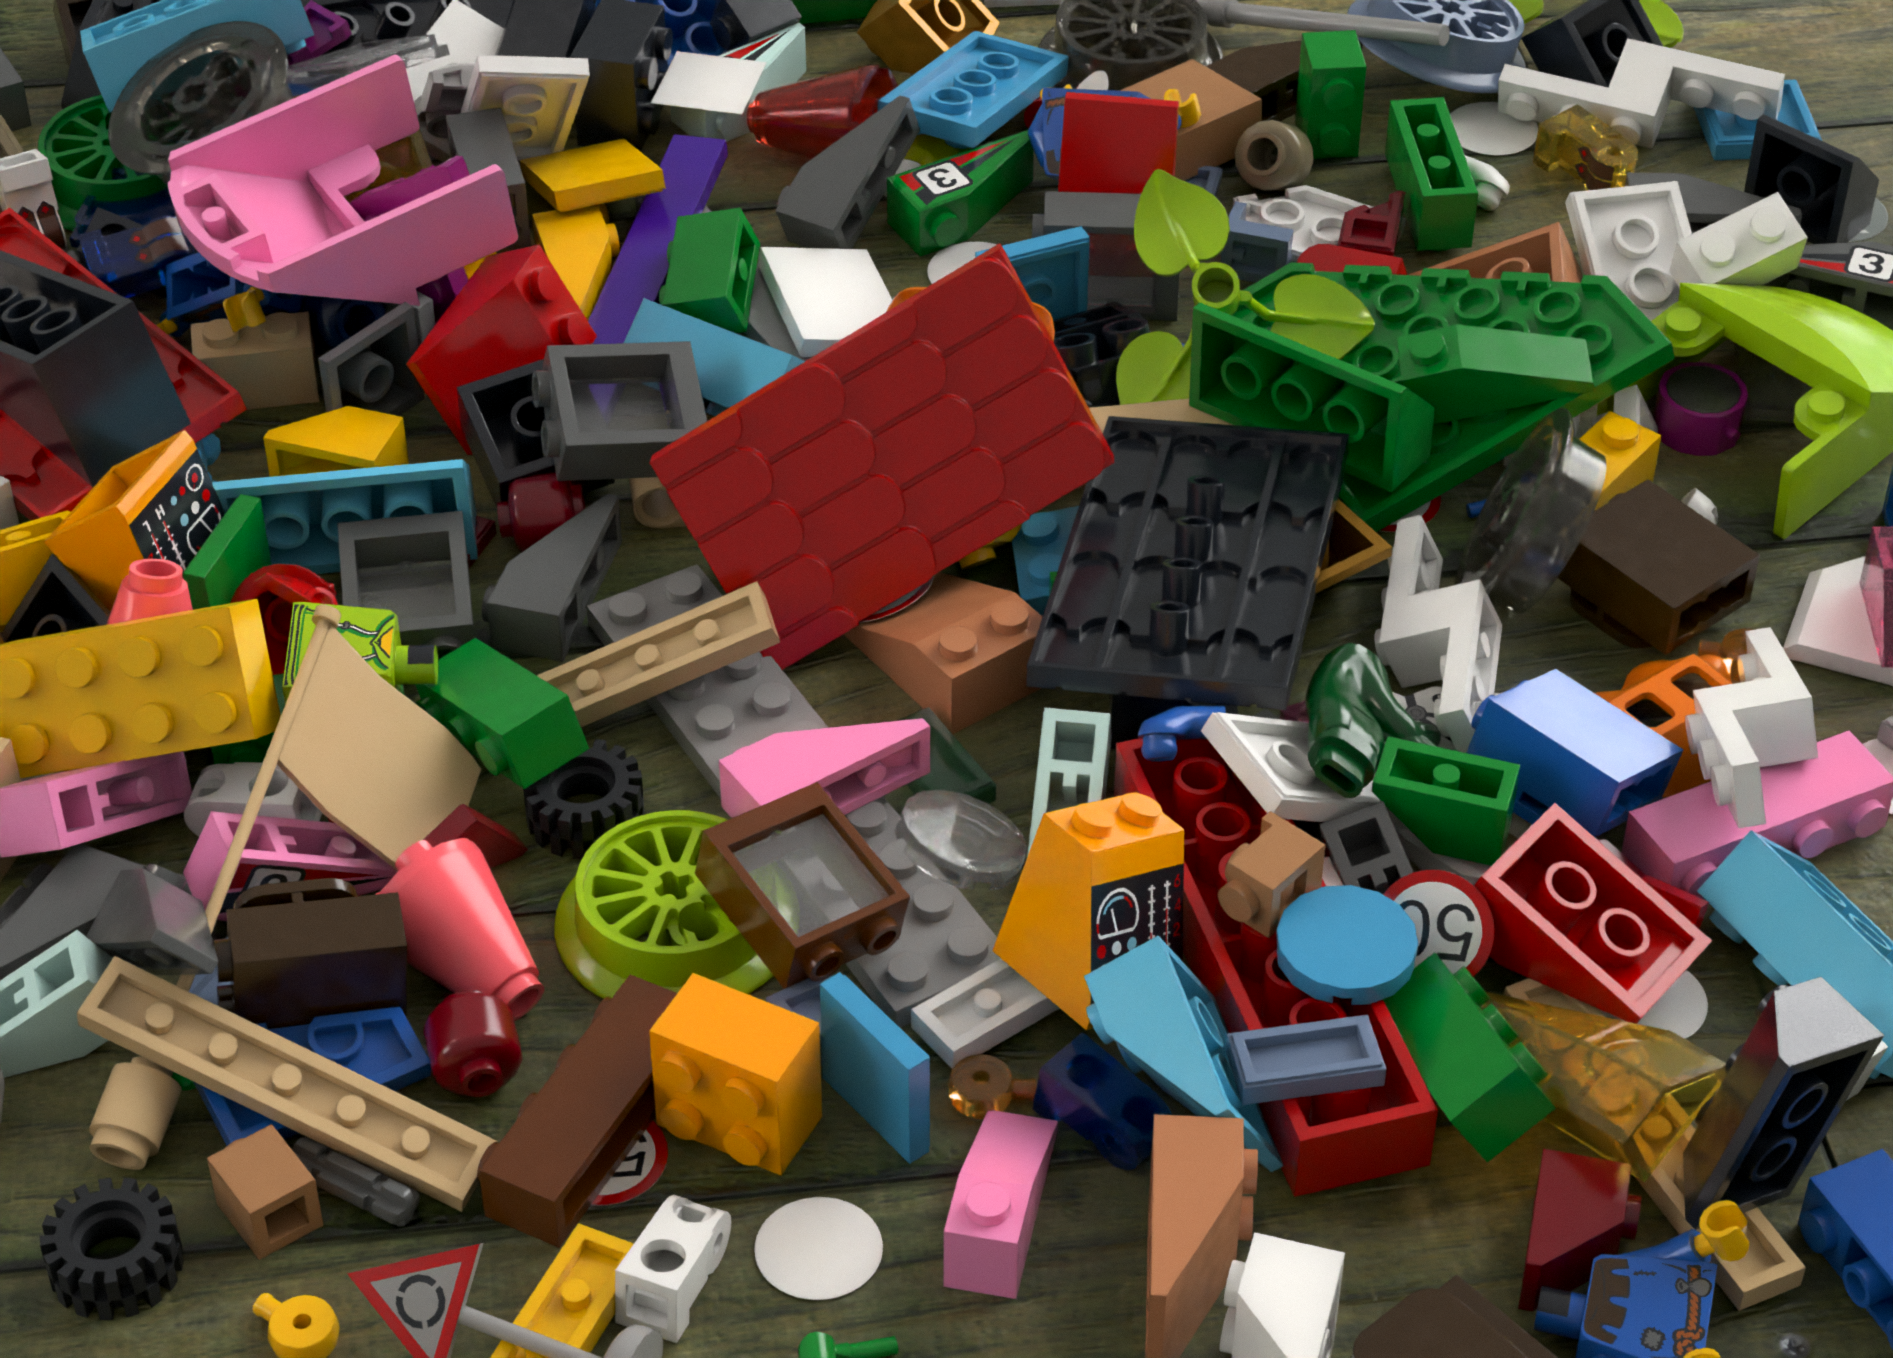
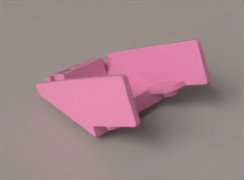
M392 55L171 151L168 160L171 168L168 190L178 222L190 243L206 260L227 275L248 285L275 293L394 304L406 302L410 305L420 306L416 288L428 282L438 280L444 275L514 244L518 240L505 173L497 164L484 168L366 222L343 197L352 192L365 189L379 176L381 166L375 150L414 134L420 128L405 63L398 55Z

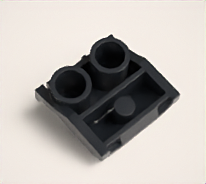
M1116 301L1053 320L1055 329L1054 344L1088 408L1120 405L1116 384L1117 365L1124 349L1131 341L1140 335L1151 332L1148 321L1142 319L1139 312Z

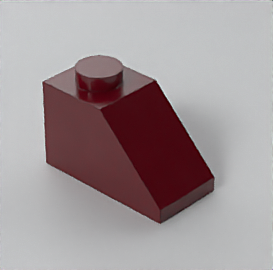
M1543 1148L1518 1309L1532 1312L1537 1310L1542 1286L1570 1292L1587 1283L1590 1279L1593 1259L1601 1254L1618 1255L1621 1238L1635 1240L1642 1196L1628 1194L1632 1164Z

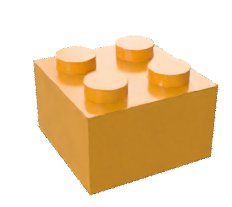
M692 973L649 1030L656 1123L680 1139L695 1140L729 1154L741 1164L747 1166L756 1165L782 1176L822 1118L819 1022Z

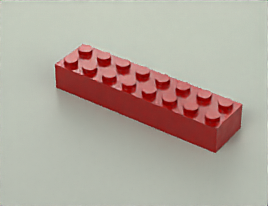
M1143 739L1116 743L1114 797L1134 792L1146 795L1155 800L1161 806L1162 812L1184 829L1183 953L1193 974L1214 995L1229 1033L1368 1015L1386 1066L1384 1086L1258 1103L1284 1166L1281 1169L1293 1196L1297 1197L1430 1166L1438 1108L1384 1000L1365 1005H1351L1352 998L1333 996V1003L1314 999L1293 986L1279 968L1276 954V932L1270 938H1267L1244 922H1238L1231 918L1220 905L1218 892L1227 883V878L1225 877L1226 865L1231 855L1240 845L1244 843L1251 844L1260 836L1262 818L1267 814L1266 811L1208 739L1176 740L1177 754L1173 760L1165 762H1151L1143 757L1141 753ZM1285 819L1289 823L1296 826L1292 819ZM1322 879L1321 887H1324L1326 885Z

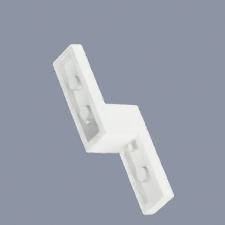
M1627 38L1609 88L1505 64L1498 80V112L1509 114L1521 121L1535 120L1536 122L1561 127L1572 133H1587L1612 139L1623 145H1638L1653 149L1671 100L1684 102L1696 108L1706 107L1736 114L1748 120H1756L1763 114L1777 120L1782 104L1785 74Z
M1417 515L1400 519L1397 522L1392 556L1388 558L1390 569L1388 586L1383 588L1381 592L1384 612L1381 628L1375 631L1374 637L1377 655L1384 666H1391L1401 688L1438 680L1443 681L1441 698L1436 699L1434 702L1436 725L1443 737L1450 736L1457 751L1466 753L1475 729L1471 726L1473 716L1480 704L1488 696L1494 695L1502 623L1480 579L1439 589L1443 558L1422 516Z
M1771 627L1745 631L1747 654L1738 655V671L1741 682L1693 690L1695 714L1685 716L1690 751L1692 754H1698L1704 779H1711L1717 806H1728L1738 828L1766 824L1760 767L1818 758L1812 696Z

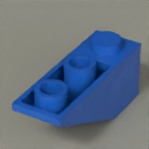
M1882 1148L1810 1177L1798 1225L1808 1246L1814 1252L1821 1253L1843 1280L1845 1289L1852 1301L1859 1307L1865 1308L1885 1332L1893 1350V1160Z

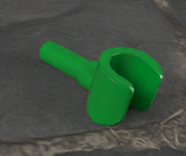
M813 1332L807 1334L798 1346L799 1358H880L898 1354V1343L895 1336L851 1344L848 1342L836 1344L832 1336L822 1332Z

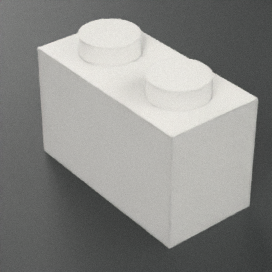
M1776 192L1678 240L1669 272L1679 288L1680 283L1764 285L1798 268L1808 237L1780 194Z

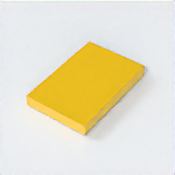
M626 139L520 160L523 178L559 212L661 192L666 188L663 169Z

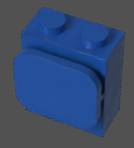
M1557 669L1532 680H1524L1516 687L1496 696H1488L1480 704L1473 716L1471 726L1475 729L1466 753L1520 764L1513 813L1533 825L1556 803L1594 837L1627 821L1629 811L1661 800L1683 753L1682 748Z

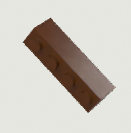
M630 974L613 997L608 996L601 1001L594 1013L592 1024L576 1045L569 1044L563 1050L557 1061L554 1073L538 1093H531L524 1100L518 1112L516 1122L500 1143H492L484 1152L478 1166L477 1179L481 1184L484 1214L486 1217L560 1248L645 1130L656 1118L649 1030L677 995L676 992Z

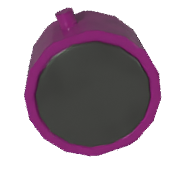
M1686 362L1665 371L1658 386L1653 419L1658 427V434L1661 435V442L1677 452L1693 456H1713L1734 447L1741 435L1740 432L1748 398L1745 383L1734 372L1707 362Z

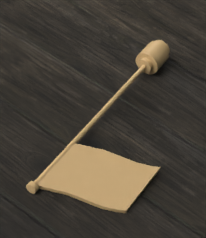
M325 604L317 605L312 616V622L316 625L205 910L211 934L276 765L326 817L390 864L396 871V860L404 850L412 844L422 841L460 804L469 806L481 772L477 762L445 726L380 677L336 630L341 619V613L332 606ZM180 975L176 986L189 992L195 975ZM140 1056L132 1058L131 1063L123 1062L113 1066L89 1127V1132L93 1136L89 1149L93 1155L106 1163L120 1168L140 1170L145 1167L148 1157L158 1154L182 1091L180 1084L172 1078L173 1071Z

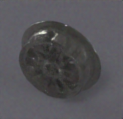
M1064 0L1057 11L1055 26L1043 36L1038 45V48L1069 56L1067 76L1051 88H1065V85L1070 84L1072 89H1076L1092 73L1104 71L1108 76V90L1120 91L1191 59L1207 66L1223 58L1219 43L1207 31L1206 14L1196 0Z
M247 21L223 22L191 32L152 57L130 79L113 108L109 122L108 137L116 158L128 168L139 173L156 175L163 183L168 185L171 178V168L168 161L171 151L293 99L291 89L286 82L288 57L282 40L271 29L257 23Z
M1558 408L1546 416L1514 454L1494 485L1474 524L1456 572L1454 585L1480 579L1491 603L1516 614L1524 613L1533 607L1562 572L1589 524L1603 488L1607 467L1606 458L1602 453L1573 436V418L1568 409Z

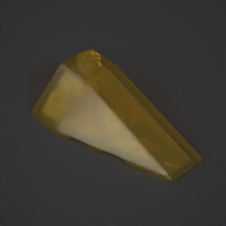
M1490 992L1486 993L1491 999L1481 1006L1483 1010L1489 1004H1494L1519 1035L1509 1046L1512 1048L1521 1041L1549 1075L1538 1085L1556 1109L1544 1117L1543 1120L1608 1160L1632 1164L1630 1174L1643 1182L1653 1173L1695 1119L1701 1107L1718 1090L1728 1074L1725 1071V1062L1669 1030Z

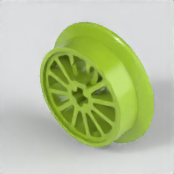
M690 810L653 812L629 819L613 827L590 846L579 864L576 875L560 898L554 921V937L559 955L566 968L577 981L604 999L608 996L613 997L630 974L678 993L692 973H695L746 994L752 993L774 976L695 875L703 830L725 822L727 819L709 813ZM775 865L750 875L798 935L799 908L791 885ZM646 931L648 932L647 941L639 942L635 940ZM697 939H707V940H705V941H698Z

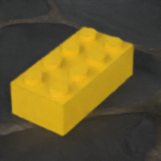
M258 599L0 644V737L11 739L20 778L254 740L275 732L281 717Z

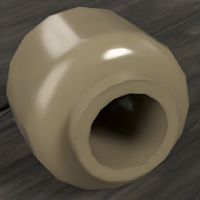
M1276 120L1259 121L1247 128L1239 138L1235 150L1236 167L1242 179L1253 188L1273 193L1285 192L1286 188L1300 186L1310 174L1314 161L1313 147L1307 135L1297 126Z

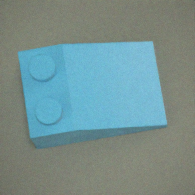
M1159 936L1084 976L1094 1001L1093 1004L1086 1007L1089 1020L1104 1044L1108 1045L1113 1041L1116 1042L1124 1061L1132 1072L1136 1074L1143 1070L1163 1091L1196 1116L1244 1118V1149H1257L1258 1163L1270 1172L1284 1166L1259 1104L1242 1105L1226 1054V1038L1229 1031L1214 995Z

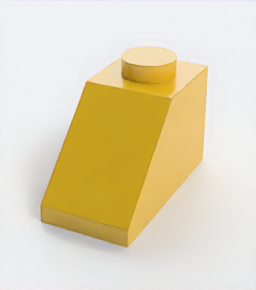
M345 406L268 430L263 437L269 477L409 464L403 417L353 406Z

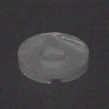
M921 791L908 798L895 827L897 840L903 838L907 843L904 853L911 862L931 877L956 888L974 890L977 882L991 883L989 890L1005 888L1016 881L1028 851L1023 833L1009 817L988 803L969 795L952 791Z

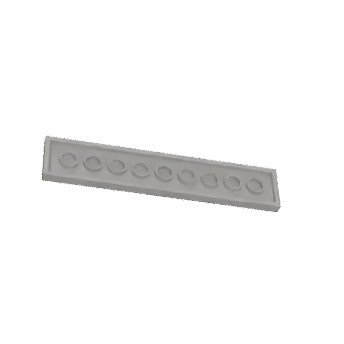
M696 564L587 605L588 625L604 646H607L717 599L722 594ZM760 651L646 699L647 703L720 799V759L774 733L828 728L771 656L763 657ZM882 796L846 814L845 817L910 895V900L899 939L889 949L878 955H869L867 953L846 963V965L876 1005L901 1028L911 1023L912 1008L1001 958L992 951L997 939L996 935L886 798ZM809 850L775 864L791 885L797 901L818 928L857 911Z

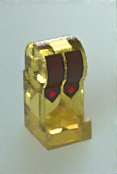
M1577 104L1539 123L1532 163L1546 172L1559 167L1582 182L1586 191L1625 187L1627 172L1635 171L1638 150L1630 141L1622 137L1621 133Z

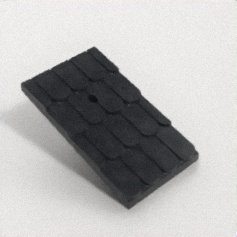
M1108 416L1103 436L1114 454V464L1105 468L1097 477L1086 483L1027 663L1026 687L1056 689V686H1060L1062 690L1114 695L1126 692V696L1185 701V698H1191V702L1250 707L1251 704H1257V708L1286 710L1301 658L1303 639L1315 599V588L1332 530L1334 512L1345 475V465L1349 450V434Z

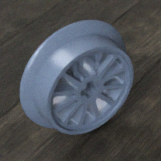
M1355 0L1347 14L1448 25L1450 35L1445 46L1358 37V40L1366 48L1385 62L1414 77L1439 86L1473 93H1498V80L1505 64L1526 68L1523 56L1518 50L1524 31V20L1520 12L1508 0Z

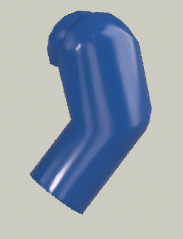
M1225 706L1174 707L1145 720L1138 732V738L1143 739L1141 748L1143 757L1151 762L1171 761L1177 754L1176 740L1207 739L1201 732L1203 726L1212 713H1226Z

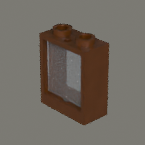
M818 782L703 830L695 875L784 989L807 978L814 982L824 980L835 973L841 965L867 953L869 955H878L889 949L899 939L910 895Z

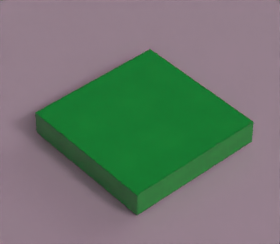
M240 494L183 572L184 580L188 584L193 610L229 604L235 590L244 579L260 568L272 565L261 498Z

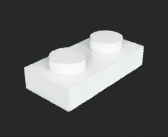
M999 959L912 1008L911 1028L955 1070L1060 1008L1005 961Z

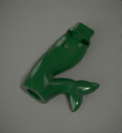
M1347 643L1338 646L1324 656L1312 675L1305 696V705L1309 719L1308 761L1316 777L1339 795L1345 798H1355L1373 780L1385 746L1384 742H1386L1388 736L1436 747L1440 744L1441 733L1438 728L1421 721H1415L1404 710L1392 694L1388 674L1383 663L1374 653L1362 645Z

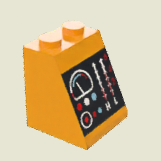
M183 430L112 466L48 536L44 543L65 566L74 571L111 612L121 581L129 575L131 563L142 559H163L180 565L184 572L225 515V512L193 439Z
M1137 792L1044 813L992 951L1085 1030L1092 1029L1093 1026L1087 1015L1086 1007L1093 1004L1094 1001L1084 978L1085 975L1156 936H1159L1183 962L1184 829L1162 812L1161 806L1155 800Z

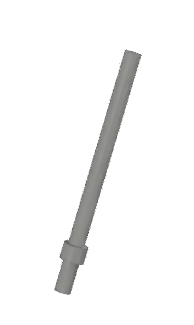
M1176 0L1174 6L1175 14L1179 18L1206 20L1210 26L1232 28L1235 24L1309 32L1356 30L1357 37L1445 46L1450 35L1449 27L1446 24L1238 3L1237 0Z

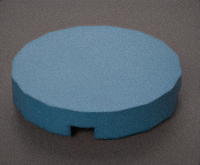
M1353 885L1324 886L1300 895L1283 911L1276 931V954L1279 968L1293 986L1314 999L1333 1003V996L1352 998L1351 1005H1365L1394 995L1411 978L1419 944L1414 922L1398 903L1377 891Z

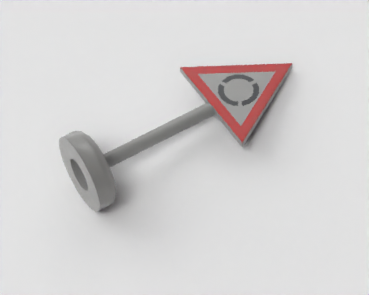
M484 1243L347 1273L413 1358H451L460 1324L548 1358H602L466 1306ZM635 1324L630 1325L615 1337L603 1358H662L663 1338L660 1331Z

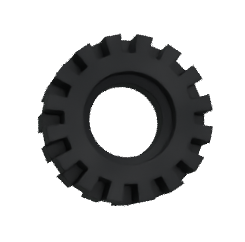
M595 739L592 748H589L542 779L523 789L527 827L530 835L535 834V842L542 848L551 843V853L560 857L563 856L567 848L572 849L573 859H582L585 850H588L604 833L629 819L645 815L641 770H638L637 760L633 755L626 758L625 749L617 744L607 752L605 740ZM580 794L603 796V798L589 803L564 801Z
M111 1177L98 1179L100 1191L90 1194L86 1184H83L73 1189L76 1199L75 1203L72 1204L62 1197L53 1205L56 1217L46 1215L42 1224L44 1235L40 1236V1248L52 1291H56L58 1301L65 1308H68L73 1303L76 1314L88 1318L93 1308L97 1307L100 1320H113L114 1308L124 1307L126 1317L128 1318L140 1314L137 1305L138 1301L145 1299L151 1307L162 1301L159 1286L172 1291L178 1282L176 1271H182L183 1248L172 1205L166 1196L160 1199L158 1188L147 1183L139 1192L137 1179L124 1177L121 1189H114ZM128 1237L139 1240V1243L132 1250L116 1258L98 1260L85 1256L95 1245L111 1238Z

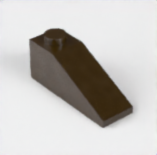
M1301 40L1245 47L1206 66L1261 98L1262 121H1282L1296 114Z

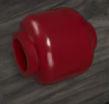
M556 472L519 478L512 481L508 488V501L497 502L501 537H513L517 549L522 553L586 509L582 485H572L571 481H557Z
M478 990L455 992L446 997L426 1020L423 1032L433 1077L446 1091L461 1096L484 1097L505 1086L518 1073L523 1059L512 1010L501 998Z

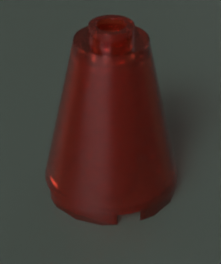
M867 64L763 90L757 94L755 100L748 107L747 125L750 132L754 134L756 140L762 145L814 158L878 112V100L895 89L898 84L892 71L888 68H878L879 65Z

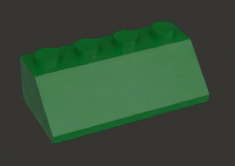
M1199 302L1193 307L1189 406L1238 426L1349 434V450L1345 473L1390 492L1394 491L1430 457L1435 407L1407 387Z

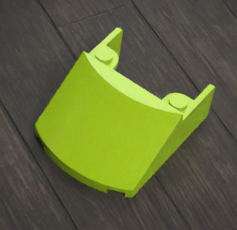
M1680 283L1678 301L1651 321L1672 342L1675 359L1627 386L1637 385L1645 402L1657 394L1660 380L1665 371L1682 363L1698 362L1727 339L1732 340L1813 387L1795 404L1793 421L1796 428L1814 441L1782 467L1773 533L1780 538L1786 539L1893 452V330L1869 316L1835 301L1787 288L1765 285ZM1614 394L1597 404V416L1609 411L1614 412Z

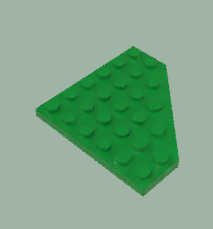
M1291 262L1243 290L1249 291L1252 297L1267 309L1275 311L1274 292L1277 285L1282 280L1294 275H1318L1345 287L1365 305L1374 319L1375 326L1373 332L1341 361L1402 386L1396 338L1399 336L1458 324L1586 339L1595 391L1435 424L1432 431L1430 457L1392 492L1345 473L1338 499L1375 532L1385 528L1675 359L1672 342L1608 276L1583 275L1581 283L1554 282L1550 280L1549 273L1503 271L1500 279L1471 278L1469 270L1423 268L1421 276L1394 275L1389 266L1345 265L1343 272L1315 271L1313 263ZM1239 305L1237 311L1232 315L1268 331L1271 330L1274 323L1263 320L1245 305Z

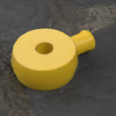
M263 1293L256 1299L253 1305V1313L269 1322L268 1341L279 1358H326L336 1347L340 1328L339 1320L332 1307L325 1300L315 1296L302 1295L281 1303L273 1298L271 1294Z

